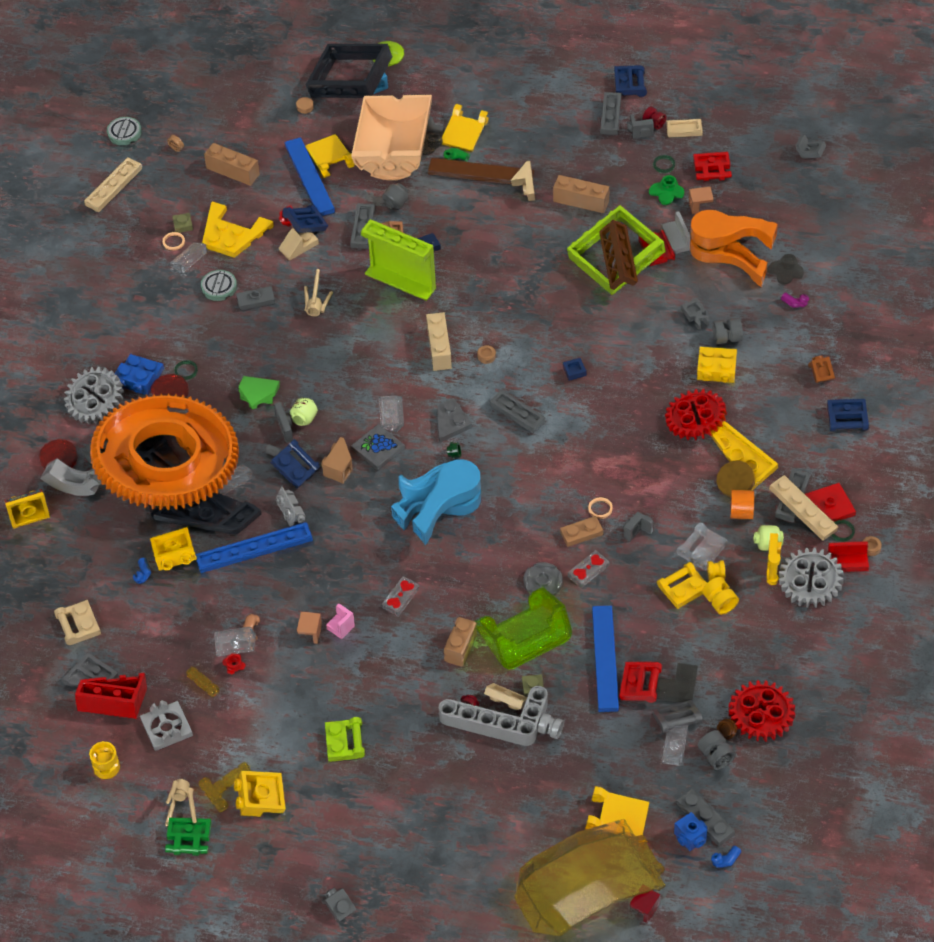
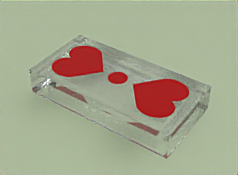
M595 550L568 572V577L582 588L610 565V561Z
M402 576L382 603V608L399 617L420 589V585Z

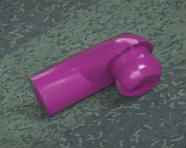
M785 292L781 300L792 308H799L808 305L809 297L803 294L799 298H794Z

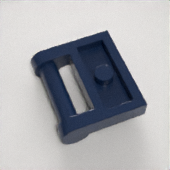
M614 66L616 93H621V95H638L639 97L646 96L644 66ZM632 74L637 75L638 86H633Z
M314 205L294 209L285 207L282 211L283 217L289 219L297 233L326 231L328 224Z
M865 399L827 400L830 431H836V429H869ZM861 418V421L836 422V419Z
M294 439L270 463L298 489L321 468V464L315 462L298 445L299 442ZM294 451L310 469L307 471L290 452Z

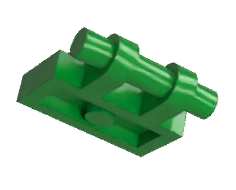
M169 818L167 840H174V844H166L165 852L174 853V855L190 853L193 856L208 854L209 847L201 845V841L210 840L211 819L196 818L197 822L193 823L192 818ZM182 841H193V845H182Z

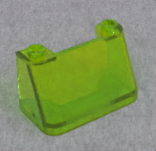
M544 587L533 591L529 595V609L497 625L490 616H483L475 620L478 633L499 663L506 669H514L567 642L571 638L572 628L565 605Z

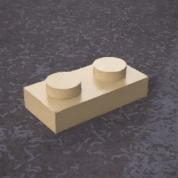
M495 683L486 686L484 692L485 695L490 696L491 700L507 703L508 707L514 710L524 708L527 697Z

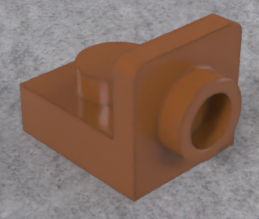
M821 355L812 358L808 367L812 368L815 383L835 379L830 357L823 358Z

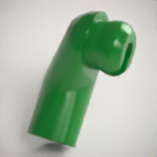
M458 148L447 149L443 153L444 158L447 160L461 159L467 162L470 158L469 153Z

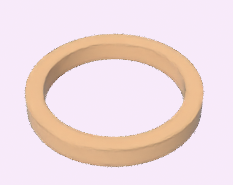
M178 232L168 233L163 238V246L168 250H178L185 244L184 236ZM170 236L182 238V243L176 247L167 246L165 241Z
M599 497L589 503L588 510L593 517L596 516L598 519H603L612 513L613 506L608 499ZM597 501H603L610 506V510L604 515H597L592 512L591 506Z

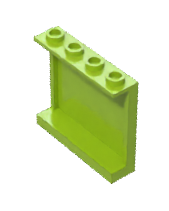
M370 219L361 230V236L368 239L370 267L365 272V275L427 301L436 290L433 245Z

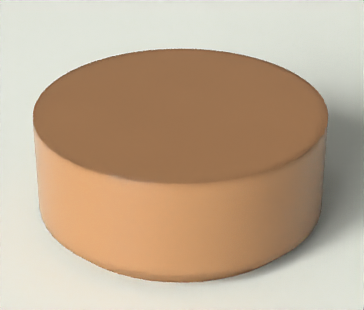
M308 97L298 99L296 102L297 111L303 114L310 113L314 108L313 100Z
M171 135L167 139L168 145L173 150L180 152L184 148V143L177 136Z
M489 345L480 347L477 351L478 360L484 364L492 363L496 359L495 349Z
M869 536L862 541L868 542L867 556H876L880 553L882 543L878 538Z

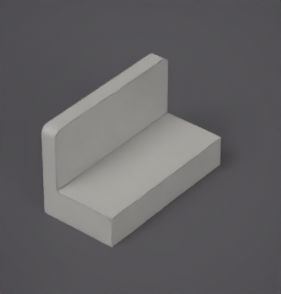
M675 212V221L661 224V230H664L674 254L690 251V234L680 212Z

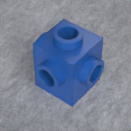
M692 812L675 822L674 834L681 846H685L691 851L705 844L707 840V826L702 820H698Z

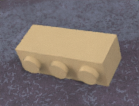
M445 312L426 314L433 371L452 369Z

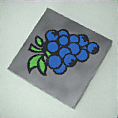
M378 424L351 445V449L378 471L405 449V445Z

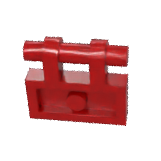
M728 152L693 154L695 172L702 171V173H696V180L706 182L709 179H719L721 181L725 180V178H732L731 171H724L730 169Z

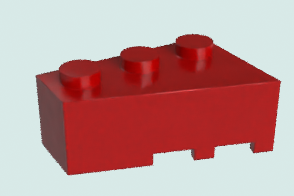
M139 673V676L134 677L119 675V678L116 679L100 677L80 680L75 693L77 711L137 719L147 691L145 673Z

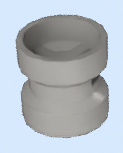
M544 713L539 721L537 732L541 734L547 733L550 737L558 739L563 730L564 720L560 718L554 719L551 715Z

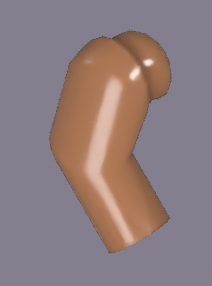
M249 614L246 617L242 627L249 643L257 640L253 628L258 625L260 618L254 614Z

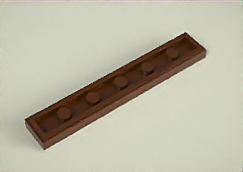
M431 158L428 175L512 184L511 179L520 168ZM532 170V178L534 179L535 170Z

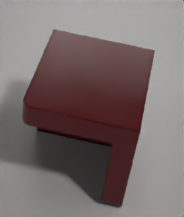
M641 885L631 900L630 907L644 914L643 922L648 924L660 905L661 894Z

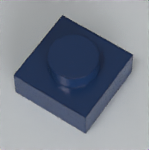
M434 233L417 238L433 245L434 252L441 249V244Z
M581 358L563 362V369L569 381L587 376V371Z

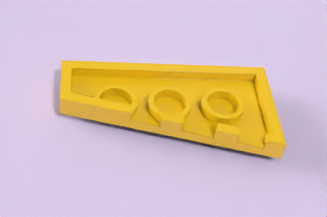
M723 421V427L717 426L718 432L712 430L711 437L729 462L743 461L753 469L755 485L752 490H754L778 469V463L727 422Z

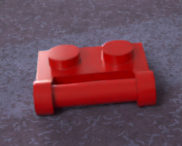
M625 662L619 695L620 699L645 700L649 703L656 702V688L659 673L662 671V664L659 662ZM646 671H650L648 691H643Z

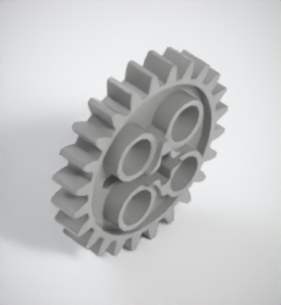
M99 366L96 371L91 367L90 372L84 369L83 375L77 373L78 379L72 378L73 385L68 384L67 386L70 390L64 392L67 395L64 398L66 402L65 407L75 420L79 419L81 423L86 421L90 424L93 420L97 424L98 419L103 421V417L108 412L113 411L115 406H119L118 400H123L121 395L124 393L122 389L123 384L119 377L112 370L110 372L107 368L102 370ZM86 387L92 394H89L88 391L83 388ZM95 396H98L105 403H101Z
M806 548L805 553L798 550L797 556L791 553V560L785 558V564H781V571H779V585H781V591L785 592L786 598L791 596L792 603L798 600L799 606L804 602L807 608H809L810 603H813L814 607L817 608L819 602L825 606V600L832 602V596L838 597V591L842 590L841 584H844V572L841 570V564H837V558L831 559V553L824 555V549L817 553L816 548L812 552H809V549ZM814 563L812 590L808 592L811 564Z

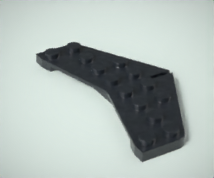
M157 435L144 440L135 450L146 464L153 467L171 468L181 465L164 435ZM213 493L212 498L206 496V501L200 499L199 504L193 501L192 506L187 503L185 508L178 505L176 510L174 506H170V510H167L166 506H163L162 510L159 509V506H155L153 510L151 505H148L151 516H154L155 520L232 535L240 533L261 515V510L255 505L246 501L242 503L220 493Z

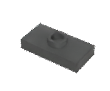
M272 286L236 293L240 311L275 304Z
M281 402L275 403V416L285 442L290 443L293 441L291 418L289 415L286 416Z

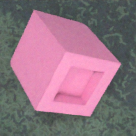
M338 603L336 605L337 614L326 624L327 630L343 639L355 627L354 616L351 611Z

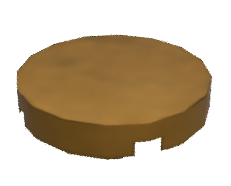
M731 461L719 470L716 482L719 490L725 496L731 498V490H752L755 485V474L747 463Z

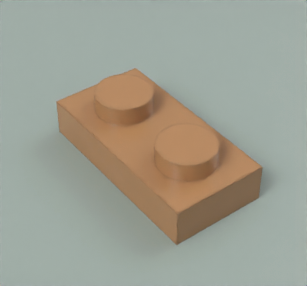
M596 516L560 528V534L567 547L602 536L604 532Z

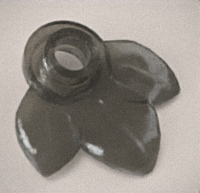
M426 133L422 151L423 155L433 153L436 148L442 145L443 140L438 133Z
M785 254L779 261H773L768 266L767 273L777 275L778 282L785 285L789 284L793 277L802 279L804 270L798 265L794 255Z

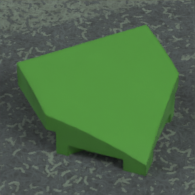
M243 376L239 385L240 399L248 402L251 409L257 408L258 404L261 403L273 404V397H275L280 388V381Z

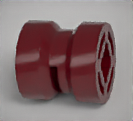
M650 106L645 110L642 120L653 119L654 128L658 130L666 122L667 116L662 112H657L656 108Z

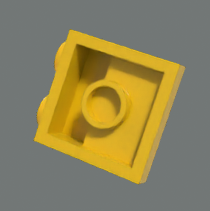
M700 347L697 380L734 383L737 349Z
M187 527L150 538L159 571L170 570L174 566L180 564L187 565L193 560H197Z
M241 771L238 778L235 779L234 791H238L239 795L236 798V809H240L241 816L261 817L263 812L284 813L286 808L281 773Z

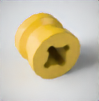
M720 560L718 563L707 562L709 581L716 577H722L725 580L724 560Z

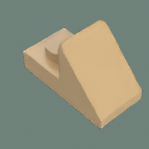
M526 161L511 179L513 187L522 185L523 193L527 195L528 201L535 200L531 164L530 161Z
M292 228L279 247V250L290 261L318 245V238L312 232L298 234Z

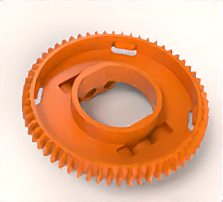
M153 393L152 397H148L146 394L145 398L139 396L138 400L132 398L130 403L125 401L124 406L119 404L118 409L113 408L112 412H108L107 416L103 417V421H99V426H96L91 440L90 458L97 479L101 480L102 485L106 484V490L111 489V494L116 493L117 498L123 496V501L129 499L130 504L135 502L138 507L142 503L144 508L151 505L153 510L155 506H159L160 510H162L163 506H166L167 510H170V506H174L176 510L178 505L185 508L187 503L192 506L193 501L199 504L200 499L206 501V496L212 498L213 493L218 494V489L223 490V484H228V480H231L235 469H237L239 446L236 432H234L230 422L227 421L225 416L222 417L221 412L217 413L216 408L212 409L210 404L205 406L204 401L199 403L198 399L194 401L191 396L187 399L184 395L177 397V394L170 396L168 393L167 396H162L161 393L160 396H155ZM168 406L183 410L188 409V413L169 412L167 409ZM173 435L176 437L180 447L187 451L190 459L176 467L158 468L146 464L135 450L141 442L150 437ZM107 440L105 452L100 453V449H103L104 442Z

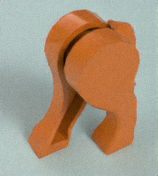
M716 210L700 211L691 220L690 252L695 259L701 262L727 263L738 266L751 277L753 282L762 288L767 273V262L758 259L748 248L736 240L753 236L772 249L777 236L778 224L746 216H728Z

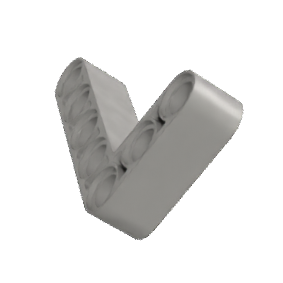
M542 686L531 688L521 717L446 699L439 704V719L446 726L529 746L537 738L539 721L548 706V693Z

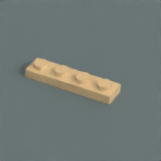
M127 157L84 200L85 206L100 212L141 171V163Z
M785 475L770 485L769 489L822 541L837 531L838 526Z

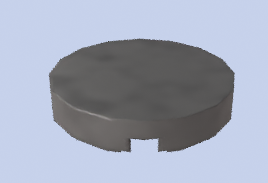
M546 562L536 563L533 567H529L523 576L526 591L533 597L540 599L555 596L563 585L562 573L555 565Z

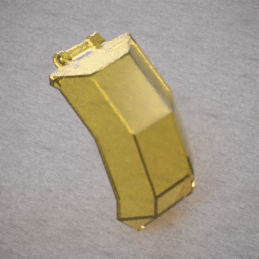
M621 819L577 832L532 857L519 870L514 898L533 932L561 937L576 924L617 901L652 890L660 891L666 886L660 877L665 868L661 863H658L650 850L646 837L644 835L635 836L626 820Z

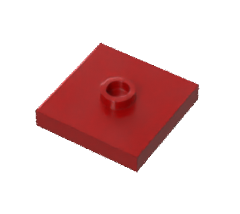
M840 483L805 494L834 523L856 516V510Z

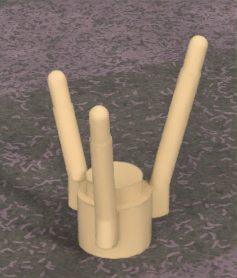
M320 269L316 270L313 295L310 300L308 287H304V311L311 316H319L320 312L324 313L325 307L333 294L330 291L323 304L316 297Z
M177 779L173 781L166 800L167 804L171 801L165 822L166 827H168L169 818H172L176 801H184L187 796L192 822H197L193 800L194 789L189 788L190 784L186 780Z

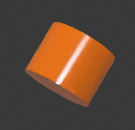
M731 490L730 519L753 520L754 490Z

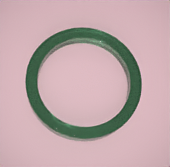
M661 155L654 159L653 167L658 172L668 173L675 168V160L670 156ZM660 159H669L673 165L671 168L663 170L656 166V162Z
M184 360L175 366L174 371L179 379L189 380L196 376L198 368L193 361ZM183 364H191L195 367L194 373L190 376L179 375L177 369Z
M846 520L834 522L836 525L846 524L852 529V534L849 537L840 538L832 534L831 536L834 539L844 542L853 538L855 528L850 522Z

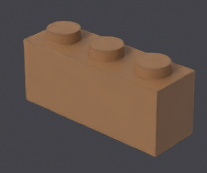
M213 143L204 153L207 169L251 186L260 175L258 160Z
M558 175L553 187V202L604 213L609 203L610 186Z

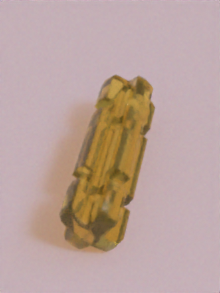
M190 667L186 672L187 677L194 680V683L204 691H207L211 697H215L219 693V687L212 683L204 674L198 672L197 668Z
M242 762L238 765V769L234 768L223 776V780L219 779L214 783L215 790L218 793L224 792L227 786L230 787L234 784L241 771H251L249 765L246 762Z
M204 777L199 781L200 788L205 791L206 796L219 812L227 810L228 803L222 798L216 787L211 784L212 782L209 778Z

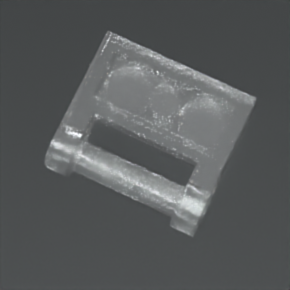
M698 523L695 531L683 545L676 549V552L679 556L706 570L707 562L714 561L727 545V539L709 530L703 523ZM701 535L705 537L693 553L689 551Z

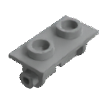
M281 487L276 496V503L280 507L284 519L287 520L290 527L294 525V522H304L306 515L301 506H298L299 503L294 493L290 490L285 491Z

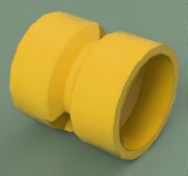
M716 577L704 586L702 593L709 602H712V606L718 614L723 615L737 606L739 598L732 589H729L730 586L722 577Z
M102 741L93 745L89 756L95 775L101 779H110L116 776L119 772L120 764L113 744Z

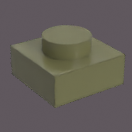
M190 213L172 216L175 232L181 233L193 230Z
M542 674L522 676L525 697H528L531 688L535 686L544 687Z

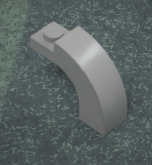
M59 459L48 463L40 478L59 491L77 496L93 495L101 484V480L97 479L94 469L89 471L75 470Z

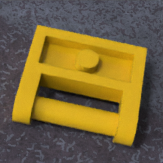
M770 533L766 577L769 585H776L779 579L777 569L781 560L782 542H778L777 533Z
M691 562L686 563L682 569L668 577H662L657 580L660 590L677 609L703 595L702 590L707 584ZM687 574L690 576V578L672 588L668 586Z

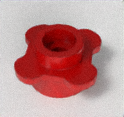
M230 654L222 661L223 665L227 668V673L233 675L238 670H244L246 664L241 660L240 654Z

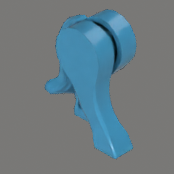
M460 459L438 465L417 479L408 480L403 475H400L398 484L403 498L400 502L394 503L391 506L393 519L403 530L407 528L413 515L419 512L417 517L412 520L413 531L426 545L432 536L435 523L442 513L447 515H467L479 507L481 503L480 471L472 462Z

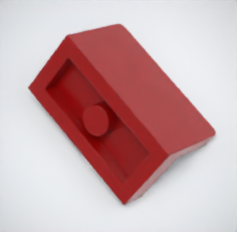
M867 541L828 544L827 554L831 553V559L837 558V564H841L843 572L869 570Z

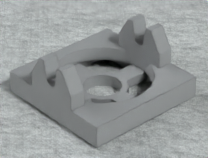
M161 700L159 706H156L155 703L152 704L150 712L140 716L155 751L193 736L178 701L167 704V702ZM172 713L179 718L172 721L166 719L165 714ZM159 717L161 721L159 726L151 729L153 720ZM165 723L172 724V729L163 731L161 726ZM182 725L180 730L175 728ZM160 733L163 734L162 738L156 735Z

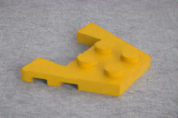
M212 201L202 245L203 248L235 258L248 248L254 239L262 237L263 232L267 229L271 230L274 227V223L271 220L259 217L253 227L248 229L221 220L227 211V207Z

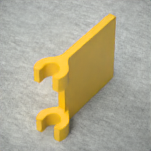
M455 104L451 119L440 140V144L473 152L484 126L488 123V112L481 110L478 120L463 117L462 105Z
M336 134L305 145L323 178L330 176L327 169H329L331 164L345 160L348 168L355 166L351 157L352 153L348 152Z
M595 786L592 801L604 802L600 819L588 815L585 830L604 831L642 840L649 802L610 793L601 787Z

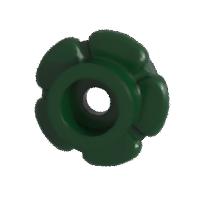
M450 442V446H447L448 457H452L453 460L461 457V447L458 442Z

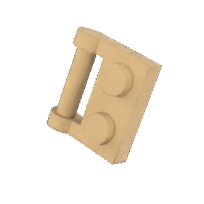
M88 600L66 608L60 607L54 611L55 617L59 619L64 631V639L67 645H73L101 634ZM69 616L73 617L78 629L76 634L72 632L67 620Z

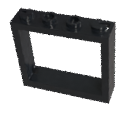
M327 44L306 83L311 98H364V96H373L393 57L388 44ZM335 60H375L365 81L325 80Z

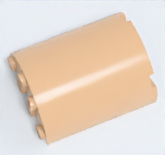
M393 95L364 96L351 155L355 165L361 171L364 169L371 173L370 176L382 180L404 179L409 177L415 169L417 170L421 162L432 95H403L401 99H396Z

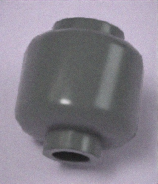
M400 183L389 185L382 195L385 201L384 205L390 210L402 208L409 198L407 188Z

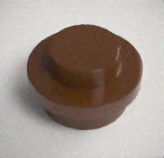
M723 719L718 723L717 730L728 740L736 735L737 726L733 720Z

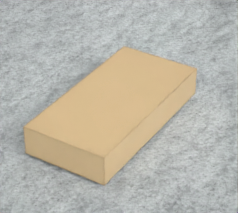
M701 119L666 121L668 137L702 136Z

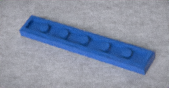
M301 137L284 142L312 205L317 208L321 216L335 213V208Z
M305 522L195 554L196 562L201 574L313 541L308 524Z
M612 605L592 606L598 712L619 711Z

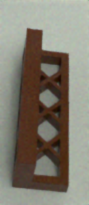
M612 220L599 231L610 289L615 290L623 282L634 286L638 279L627 225ZM610 231V234H609L608 239H607L606 233H608V232ZM614 258H615L616 261H615L614 267H612V263H613ZM618 272L619 278L615 281V277Z

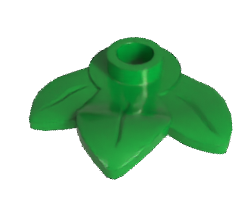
M666 175L661 182L654 183L650 187L649 195L659 196L661 204L669 205L674 201L675 197H684V189L678 185L674 176Z

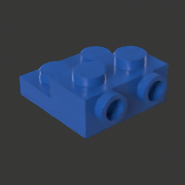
M130 354L126 362L121 363L114 374L119 377L123 384L122 389L125 388L138 394L149 395L164 370V364Z

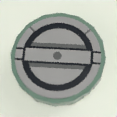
M131 117L116 118L107 126L108 138L116 145H129L130 142H136L142 132L140 123Z
M214 270L207 273L201 280L202 293L206 298L213 301L226 300V297H231L237 290L235 276L229 271Z

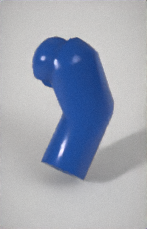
M146 558L138 560L140 571L136 572L137 575H133V580L138 584L145 583L151 575V569Z
M732 846L727 855L714 853L711 857L712 864L717 868L731 867L742 851L737 846Z

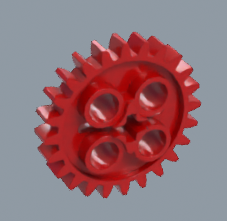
M695 389L694 393L688 390L687 395L680 393L681 398L674 397L675 403L670 402V407L666 408L667 413L665 417L669 431H673L674 436L679 434L680 439L686 436L687 440L691 437L697 440L698 436L704 439L705 434L712 436L711 431L718 432L717 426L723 427L722 422L726 421L725 416L727 415L725 402H723L722 397H718V393L712 394V390L705 393V389H702L701 392ZM691 404H695L701 425H697Z
M757 680L756 685L749 681L748 687L742 684L741 691L735 690V696L732 695L731 702H729L728 709L730 710L728 716L735 722L737 730L741 729V735L748 733V739L756 736V741L763 737L764 741L767 742L769 736L775 740L776 734L782 737L783 731H789V726H793L796 712L793 698H789V692L782 693L783 686L777 689L775 688V682L769 686L767 680H765L764 685Z

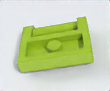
M353 717L350 720L325 722L329 762L359 759L365 756V749L362 747L360 728L362 726V719L360 717ZM348 729L353 731V750H348L346 732Z

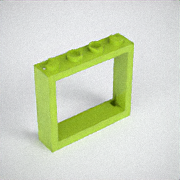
M621 205L610 211L605 218L599 220L595 226L589 231L584 232L579 239L572 242L567 248L569 259L611 295L615 294L627 283L623 282L615 290L610 289L609 280L580 256L600 240L599 231L610 221L623 222L649 244V246L633 258L637 275L666 252L664 241ZM618 272L615 277V281L619 278Z

